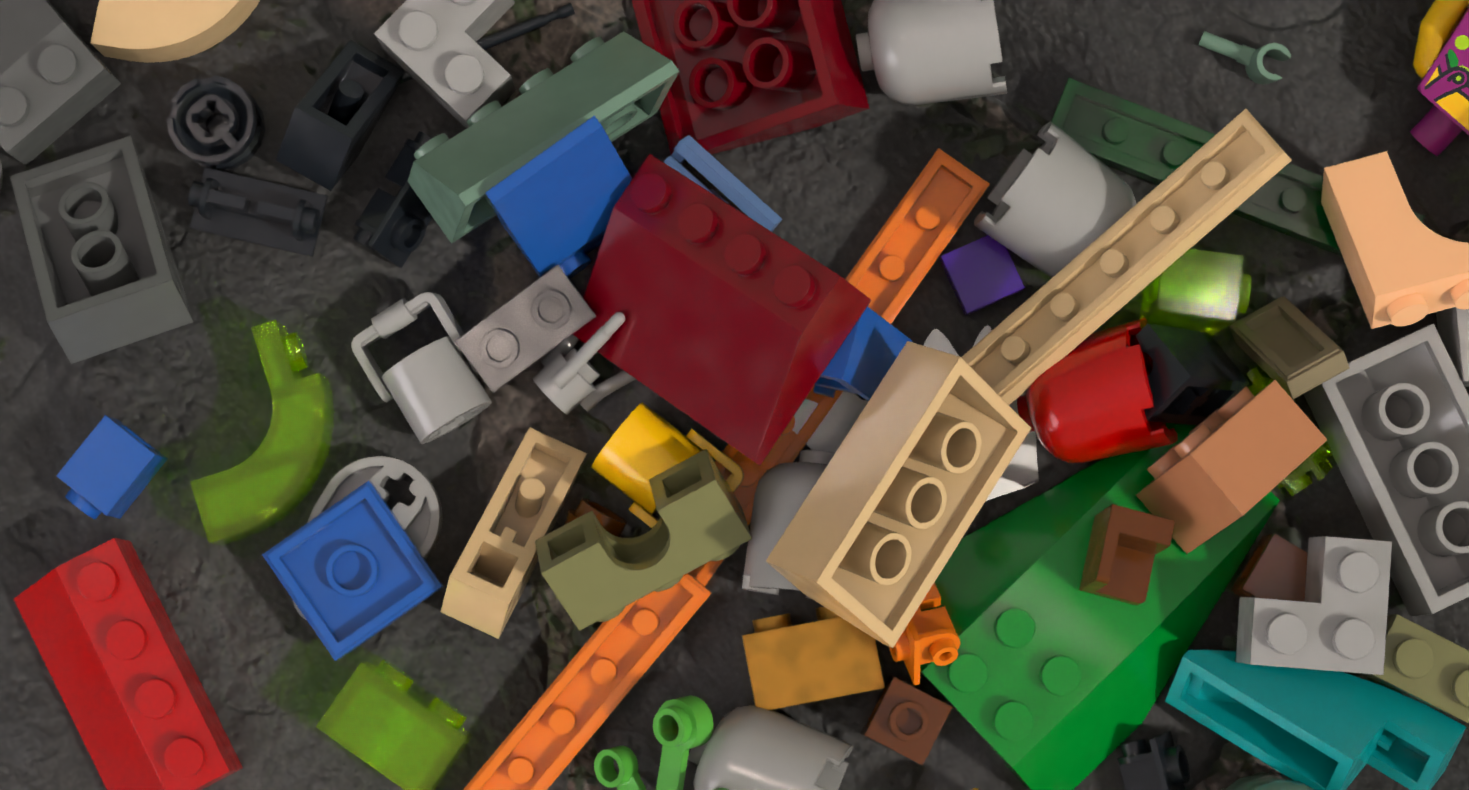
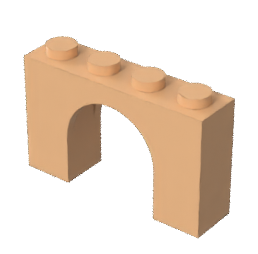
M1387 151L1324 168L1321 204L1371 329L1389 324L1394 326L1411 325L1423 319L1427 314L1453 307L1469 309V243L1443 237L1430 230L1416 217L1407 201Z

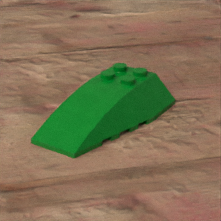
M1166 423L1168 429L1174 428L1178 434V441L1175 443L1103 458L965 536L959 542L935 581L941 596V606L921 610L926 611L945 606L955 631L959 636L960 647L957 650V659L951 664L945 666L936 665L934 662L920 665V673L1006 762L1004 765L1028 790H1074L1143 723L1183 655L1187 652L1280 501L1270 491L1242 517L1188 554L1172 538L1170 547L1159 552L1154 557L1146 600L1140 605H1132L1080 591L1079 588L1095 515L1112 504L1152 514L1136 496L1154 480V477L1148 472L1147 468L1173 446L1178 445L1185 439L1189 432L1197 425Z

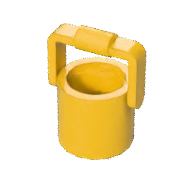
M643 402L619 426L591 466L592 469L634 501L628 510L650 528L657 524L658 519L652 515L657 511L649 479L707 449L711 457L732 472L726 482L733 493L744 478L742 468L692 428L685 436Z

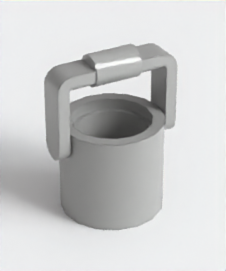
M424 292L410 301H407L405 298L400 299L372 317L373 325L357 334L351 342L354 355L380 398L386 403L394 398L421 444L431 442L458 428L481 413L492 403L464 354L454 342L464 335V332L445 300L437 293ZM431 306L449 336L433 341L393 365L383 374L368 346L380 338L387 339L415 321L419 313Z

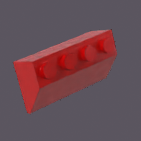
M113 538L54 568L13 599L107 790H202L243 769L131 541Z

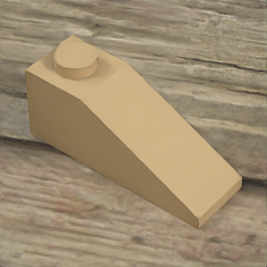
M529 427L449 576L441 613L499 639L538 561L535 541L551 533L587 453Z

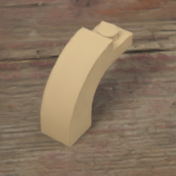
M99 0L90 43L104 57L144 63L179 60L203 52L223 41L247 20L260 0Z

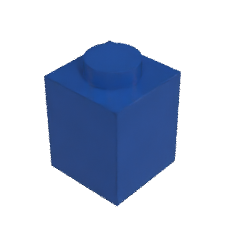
M105 415L56 476L71 487L65 497L82 512L93 519H97L101 512L106 516L120 519L168 458L120 420Z

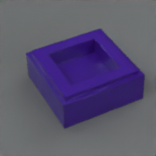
M989 235L944 254L939 258L965 316L1023 291L1025 288L1007 248Z

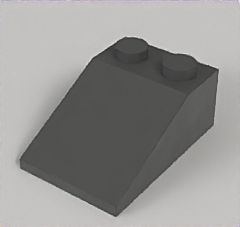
M0 0V145L9 155L27 166L120 86L121 83L48 0Z
M131 135L10 176L46 320L71 364L193 322L180 274Z

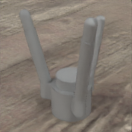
M616 312L579 351L573 348L578 338L571 335L558 344L541 361L545 367L532 379L541 391L566 415L579 404L589 412L604 397L636 380L622 370L596 386L592 384L600 374L590 364L589 360L624 323L625 315L622 312Z

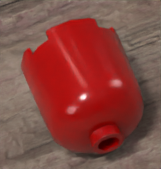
M1145 318L1092 333L1067 356L1041 374L1031 387L1025 391V395L1017 398L1018 414L1031 427L1029 433L1035 432L1042 446L1055 458L1067 463H1081L1161 447L1178 441V434L1174 428L1168 429L1166 423L1148 421L1144 409L1154 407L1153 396L1147 377L1152 371L1153 362L1151 357L1143 352L1136 338V335L1149 323Z

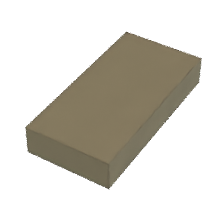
M1285 296L1274 300L1229 326L1235 343L1273 380H1276L1292 399L1350 368L1344 351Z

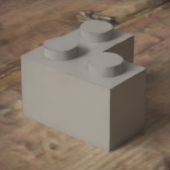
M406 0L374 33L382 49L466 129L469 128L466 123L467 120L476 111L493 101H498L502 105L516 91L511 75L476 43L515 4L514 0Z
M1329 536L1309 537L1305 601L1240 597L1235 662L1250 665L1384 675L1392 542Z

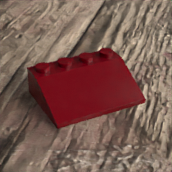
M632 0L642 43L672 60L679 70L659 108L671 154L675 151L674 148L679 141L688 135L710 154H715L813 129L870 109L841 0Z
M649 154L613 207L583 298L596 317L572 335L586 343L616 312H622L625 315L624 323L597 352L746 457L761 465L871 302V299L831 269Z

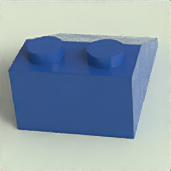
M594 115L489 189L485 194L501 224L539 277H542L556 265H559L568 279H571L591 263L587 254L601 245L613 207L631 182L632 177L603 126Z

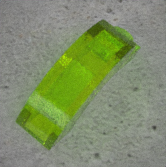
M276 319L251 327L272 395V420L265 439L259 448L239 465L190 481L210 544L221 546L261 532L285 517L311 490L328 456L334 428L333 397L329 379L321 373L301 378L299 370L308 368L309 365L300 336L297 331L288 334L286 327Z

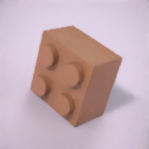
M1276 380L1256 395L1246 386L1222 407L1216 409L1193 428L1189 435L1178 445L1173 446L1148 467L1147 470L1154 477V480L1136 496L1152 515L1175 521L1172 538L1188 554L1247 513L1323 445L1327 438Z

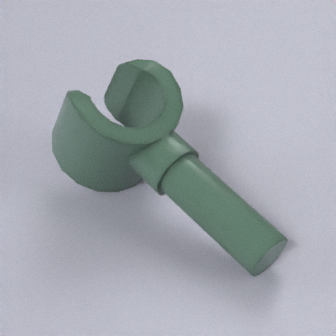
M1204 31L1199 42V46L1232 58L1236 62L1245 65L1248 77L1253 82L1261 85L1270 84L1282 79L1281 76L1269 73L1264 68V55H1268L1278 61H1286L1291 58L1289 50L1278 43H1269L1254 49L1244 44L1243 46L1207 31Z

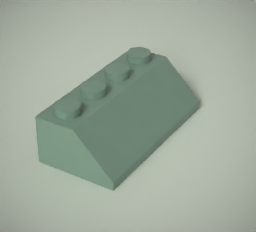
M624 31L607 42H604L600 36L596 37L576 50L570 57L573 63L556 74H553L550 68H547L528 79L519 88L521 93L519 97L504 106H501L498 101H493L476 111L466 122L469 128L449 139L445 133H442L423 144L414 153L416 160L413 162L407 182L452 244L496 216L485 192L594 115L612 142L657 114L679 73L673 61Z

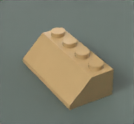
M907 341L766 559V562L803 594L882 644L893 648L1031 430V427L960 356Z

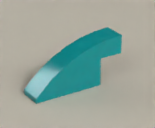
M1188 650L1181 659L1165 700L1171 706L1288 778L1300 781L1314 790H1346L1366 764L1409 790H1431L1445 772L1467 728L1465 725L1426 704L1371 681L1338 671L1235 662L1236 651Z

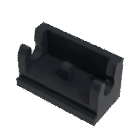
M1147 323L1136 335L1143 352L1147 353L1153 362L1152 371L1147 377L1153 396L1154 407L1144 409L1148 421L1198 425L1212 412L1222 407L1234 395L1250 384L1208 332Z

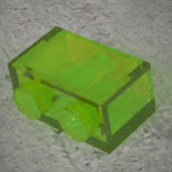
M1189 249L1143 289L1139 319L1145 318L1150 324L1204 331L1210 335L1218 333L1236 321L1237 312L1245 313L1247 310L1251 292V276L1249 274H1242L1244 256Z
M383 659L378 667L370 662H361L318 722L316 728L404 790H435L473 736L461 727L467 717L437 696L434 697L430 704L422 700L409 690L415 680L387 660Z

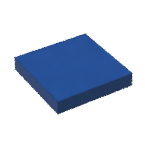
M369 480L262 554L335 661H339L444 587L376 487Z

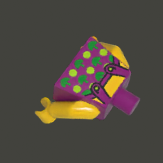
M1435 0L1419 27L1413 59L1415 72L1421 78L1417 84V90L1434 106L1410 130V133L1437 157L1462 131L1469 135V0Z

